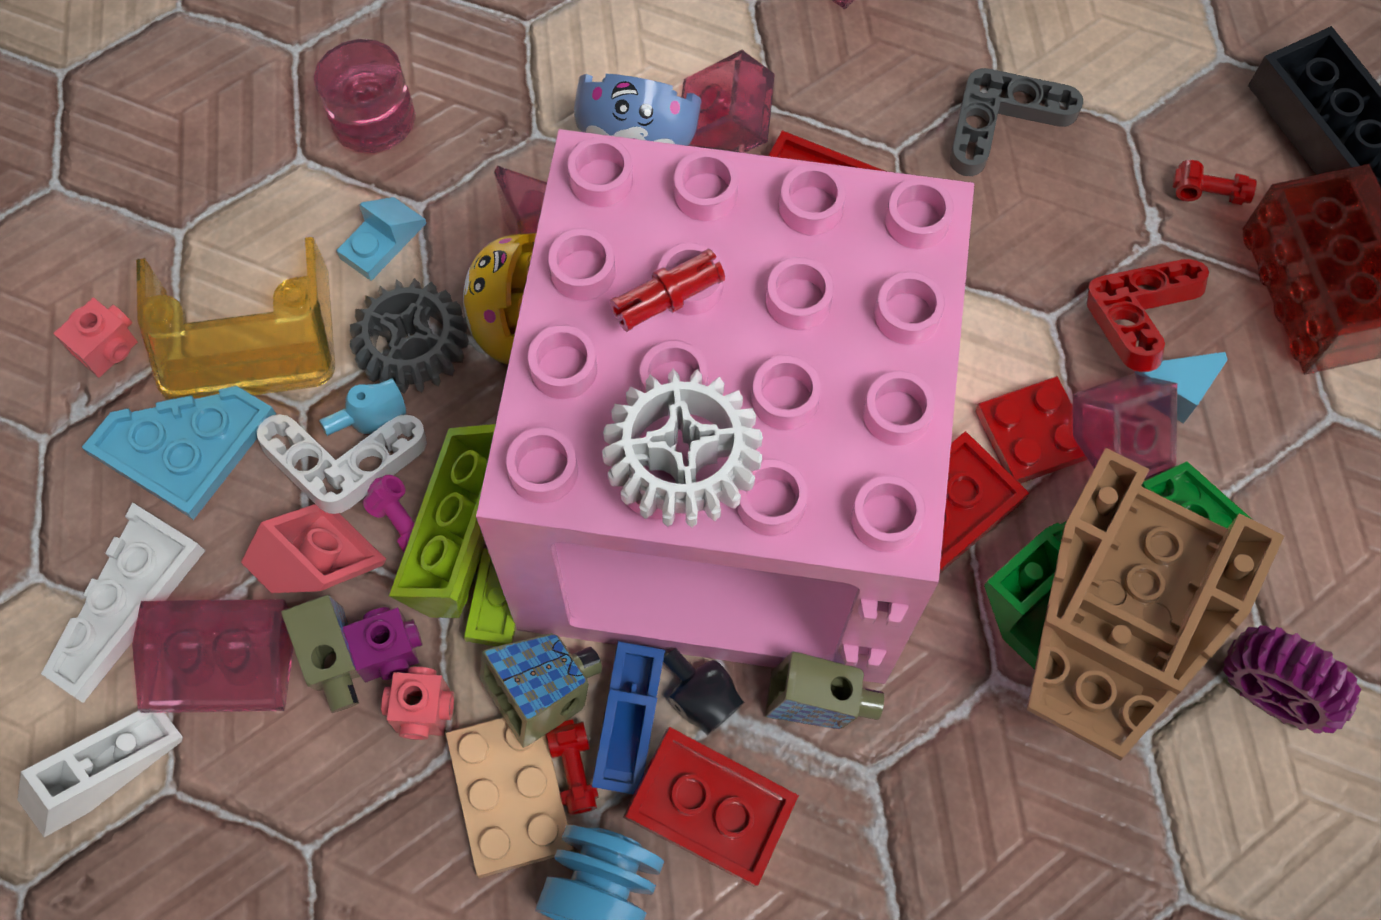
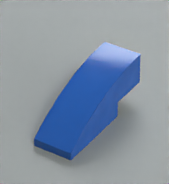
M617 642L592 787L628 794L635 793L645 771L665 650Z

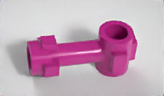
M385 475L375 479L368 489L369 494L364 498L363 505L366 511L374 517L382 518L387 515L401 535L397 542L402 551L405 552L415 524L399 502L405 494L406 488L403 482L396 476Z

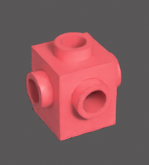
M94 297L83 307L76 309L69 319L53 333L67 351L98 378L115 363L124 360L131 348L138 343L128 329L132 324L131 320L115 305L112 304L107 309Z
M426 667L408 668V673L393 672L391 687L386 686L384 688L381 702V712L383 716H387L388 723L396 733H399L400 737L406 739L426 740L429 735L444 736L446 720H451L453 715L454 691H450L442 675H437L436 670ZM411 696L422 697L418 704L410 705Z

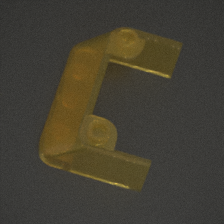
M314 237L305 238L307 276L290 278L278 285L273 294V312L191 323L185 322L183 307L177 299L167 295V291L145 258L136 259L137 320L156 386L166 400L190 395L194 399L219 394V389L238 386L251 395L318 387L332 378L335 372V353L329 271Z

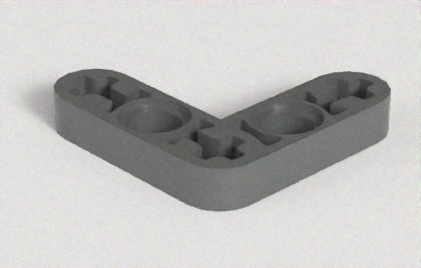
M988 68L973 71L967 80L950 154L952 168L963 176H975L984 170L990 154L998 114L1066 127L1072 125L1077 120L1083 106V96L1076 88L1061 83ZM980 85L988 87V93L980 92ZM1001 89L1007 90L1004 98L1000 97ZM1018 91H1024L1029 93L1034 101L1029 104H1022L1014 99L1013 94ZM1043 97L1047 98L1045 106L1040 105ZM1059 102L1066 103L1067 110L1060 109ZM972 115L980 116L986 120L987 126L981 129L971 127L967 123L966 118ZM969 142L976 143L973 160L966 159V150Z

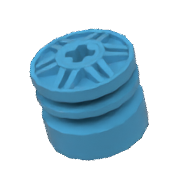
M566 825L562 840L581 850L579 854L557 849L555 860L572 870L571 879L547 877L535 910L553 920H645L647 913L627 899L630 892L648 895L654 893L656 885L636 873L640 871L659 875L664 860L646 850L637 841L624 835L602 828Z

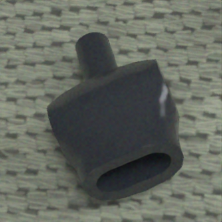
M677 648L664 657L663 662L681 681L669 696L671 705L684 719L699 727L707 736L745 703L738 694L728 672L716 660L708 661L694 669Z

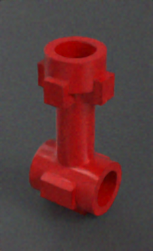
M1197 160L1183 161L1179 164L1173 176V188H1176V196L1183 201H1195L1201 197L1203 191L1229 196V202L1234 204H1250L1254 198L1257 186L1256 179L1236 173L1234 179L1204 175V166Z
M573 719L564 721L546 735L552 759L562 757L568 790L560 793L563 807L567 806L569 815H578L597 809L596 799L599 798L597 788L587 785L580 752L590 750L584 721L574 723Z

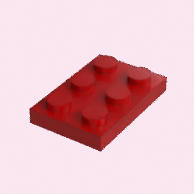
M966 431L951 443L940 573L1022 504L1029 495V492Z
M668 727L623 818L755 887L760 883L799 795L683 733Z

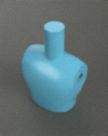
M391 378L377 384H359L352 387L346 396L345 408L320 419L319 422L326 436L350 425L362 434H372L386 422L399 415H405L406 407L400 390Z

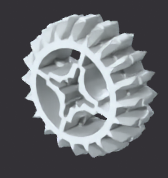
M673 368L668 374V383L661 385L650 374L648 379H646V393L629 387V390L626 392L628 405H614L611 413L612 420L615 423L606 424L603 431L604 441L610 444L602 450L603 462L608 466H612L608 471L610 484L613 487L623 486L621 500L626 505L641 499L639 506L640 515L644 519L653 515L658 508L662 510L663 524L668 527L674 522L675 513H686L685 521L692 528L697 524L698 511L704 510L709 518L716 521L721 515L720 502L735 509L740 504L741 499L738 490L750 491L753 488L755 476L751 471L760 469L762 463V454L756 450L762 446V432L759 429L752 428L756 422V414L753 408L740 409L743 403V396L739 390L723 396L724 382L720 377L715 379L709 386L702 385V374L697 369L690 376V382L680 381L679 374ZM690 414L705 418L713 424H701L695 421ZM669 415L668 422L661 429L648 431L646 437L639 438L650 424ZM678 430L682 431L683 443L689 444L687 467L683 464L682 452H676ZM729 456L719 471L709 478L696 482V474L703 466L717 463L719 457ZM643 466H648L650 471L662 470L670 473L676 483H670L655 477Z

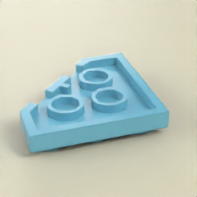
M233 386L219 389V394L194 399L190 395L157 402L156 407L131 412L128 408L110 412L82 448L88 455L194 520L257 440L259 425L266 418L276 415L270 405L240 387Z

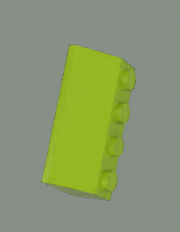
M496 424L448 429L389 597L428 617L460 618L463 607L468 600V592L477 565L482 558L485 545L476 514Z

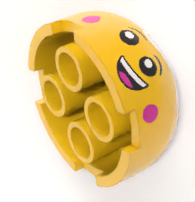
M536 233L508 235L492 241L477 254L469 267L465 279L463 305L469 330L485 353L506 365L509 364Z

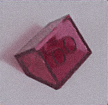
M285 599L141 601L132 642L137 705L140 713L285 711L294 648L281 612L289 609Z

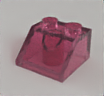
M741 49L685 78L681 98L686 99L687 93H694L702 100L697 130L689 146L745 153L767 143L775 74Z
M1134 373L1073 394V437L1094 469L1105 448L1148 468L1149 471L1144 480L1176 466L1177 383Z

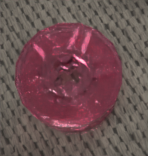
M355 39L343 42L327 51L317 63L314 73L316 91L323 108L326 110L333 133L343 146L356 152L375 153L397 145L413 129L416 118L414 104L406 84L399 57L388 45L369 39Z

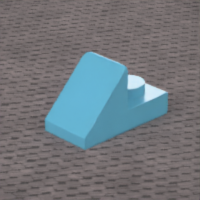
M395 197L360 203L359 207L364 222L336 250L342 261L370 281L426 225L425 218Z

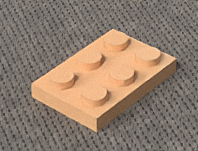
M504 717L446 733L478 878L554 858L557 849L575 852L573 846L562 840V835L566 825H568V821L562 804L559 784L546 734L532 744L522 748Z

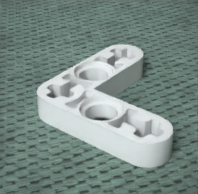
M272 415L266 418L257 429V438L265 455L321 510L331 514L342 513L350 509L369 494L368 489L375 479L385 475L396 474L417 458L425 450L427 444L423 424L418 418L411 415H399L386 422L337 460L318 444L296 421L287 415ZM276 434L282 437L287 435L291 447L287 450L285 444L278 438L272 439V437ZM401 434L407 437L413 435V438L409 441H407L405 438H400L398 440L397 437ZM391 450H393L394 454L389 455L388 451L390 452ZM313 456L319 459L317 465L308 471H299L294 468L298 460L303 457ZM375 456L382 459L381 465L373 471H362L358 468L359 463L366 457ZM326 477L331 486L337 490L342 488V492L337 495L334 492L327 493L322 480Z

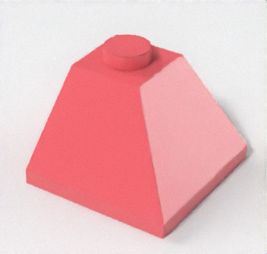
M316 504L261 522L241 563L271 593H291L325 590L383 566L386 558L339 513H326Z

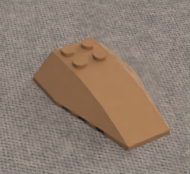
M1105 448L1064 526L1026 710L1121 761L1249 615L1285 536L1240 513L1228 528L1220 526L1142 487L1141 485L1149 469Z

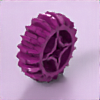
M1260 625L1258 628L1248 627L1245 632H1241L1237 640H1233L1227 650L1228 655L1224 660L1225 666L1223 671L1228 677L1230 685L1240 690V696L1249 699L1253 705L1259 707L1270 716L1280 719L1283 724L1289 723L1295 725L1299 730L1309 729L1313 733L1318 734L1322 732L1334 733L1337 729H1342L1346 721H1350L1357 709L1356 705L1359 702L1361 688L1357 684L1358 679L1355 675L1347 671L1348 666L1344 662L1335 660L1332 657L1331 651L1322 650L1316 646L1315 641H1306L1298 633L1291 635L1282 628L1276 627L1272 630L1268 626Z

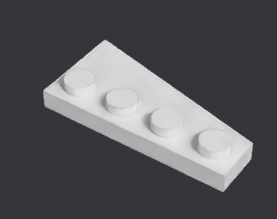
M133 502L125 515L129 521L121 537H114L105 553L109 559L98 580L92 578L83 594L86 597V602L77 618L69 620L41 673L82 703L85 702L205 552L198 543Z

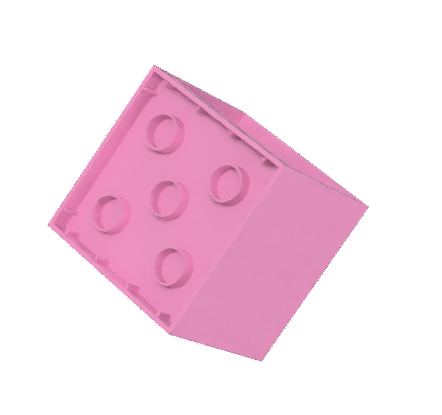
M559 129L476 514L513 621L516 624V629L518 631L539 634L553 633L559 637L617 645L619 641L663 649L669 653L677 648L683 655L775 668L794 651L860 668L864 672L863 681L885 684L939 583L974 183ZM708 248L715 253L717 257L711 261L712 265L720 261L725 273V281L719 284L716 283L684 300L683 307L673 313L667 309L634 326L628 332L623 330L619 324V321L623 320L621 316L616 319L611 309L610 299L619 297L650 281L652 273L662 267L669 271L700 255ZM673 368L679 374L680 381L690 382V376L697 369L702 374V385L709 386L715 379L720 377L724 382L723 396L739 390L743 396V403L740 409L753 408L756 414V422L752 428L759 429L763 436L762 446L756 449L762 454L761 468L751 471L755 476L753 488L750 491L738 490L741 499L740 504L735 509L720 502L721 515L716 521L709 518L704 510L698 511L697 524L692 528L685 521L686 513H675L674 522L667 527L663 524L661 509L657 508L653 515L644 519L640 515L639 506L641 499L626 505L621 500L623 486L613 487L610 484L608 471L612 466L604 464L602 450L610 445L604 441L603 431L606 424L615 423L612 420L611 413L614 405H628L626 392L629 390V387L646 393V379H648L650 374L661 385L667 384L668 374ZM690 414L695 421L701 424H713L705 418ZM669 415L650 424L639 438L646 437L648 431L661 429L668 422ZM678 430L676 452H682L683 464L687 467L689 444L683 443L682 431ZM729 456L719 457L717 463L703 466L696 474V482L709 478L719 471ZM643 466L655 477L670 483H676L670 473L662 470L650 471L648 466Z

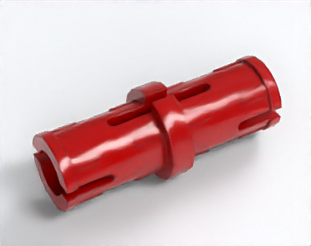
M708 248L700 255L669 271L662 267L652 273L650 281L619 297L610 299L611 309L616 319L621 316L623 320L619 321L623 330L628 332L634 326L667 309L673 313L683 307L684 300L716 283L719 284L725 281V273L720 261L712 265L711 261L717 257L715 253Z

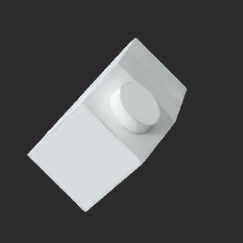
M154 702L21 771L17 800L42 836L46 837L91 812L181 743L183 737L157 702Z

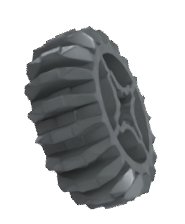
M415 278L409 287L404 288L403 284L396 279L394 290L387 291L384 287H379L380 297L377 299L365 295L364 303L367 309H355L354 316L357 322L350 324L349 331L353 338L350 340V348L352 353L356 355L355 361L359 369L365 370L369 380L372 382L379 380L381 383L392 378L400 392L405 394L410 384H415L416 389L422 393L425 387L424 382L431 380L434 385L439 387L441 382L439 374L444 373L453 376L455 370L452 363H463L464 354L462 349L468 347L469 340L466 334L468 325L466 318L462 316L461 306L457 301L452 302L451 295L446 290L438 293L437 287L432 282L421 289L419 281ZM430 316L443 325L441 337L434 335L432 329L429 328L428 320ZM379 335L385 337L387 343H389L390 352L388 356L383 355L376 349Z

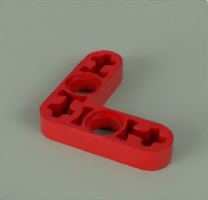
M1181 259L1100 276L1090 282L1086 304L1121 361L1134 371L1150 372L1156 370L1162 363L1165 341L1145 310L1201 297L1206 290L1209 270L1206 265L1197 260ZM1138 286H1153L1157 288V290H1145L1139 288ZM1128 320L1135 323V325L1124 326L1114 321Z

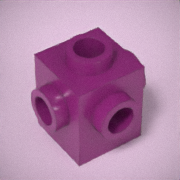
M388 607L374 609L363 616V620L343 627L356 671L365 683L382 677L383 680H391L393 672L408 673L410 666L419 663L415 648L423 644L414 619L405 620L398 607L391 610Z

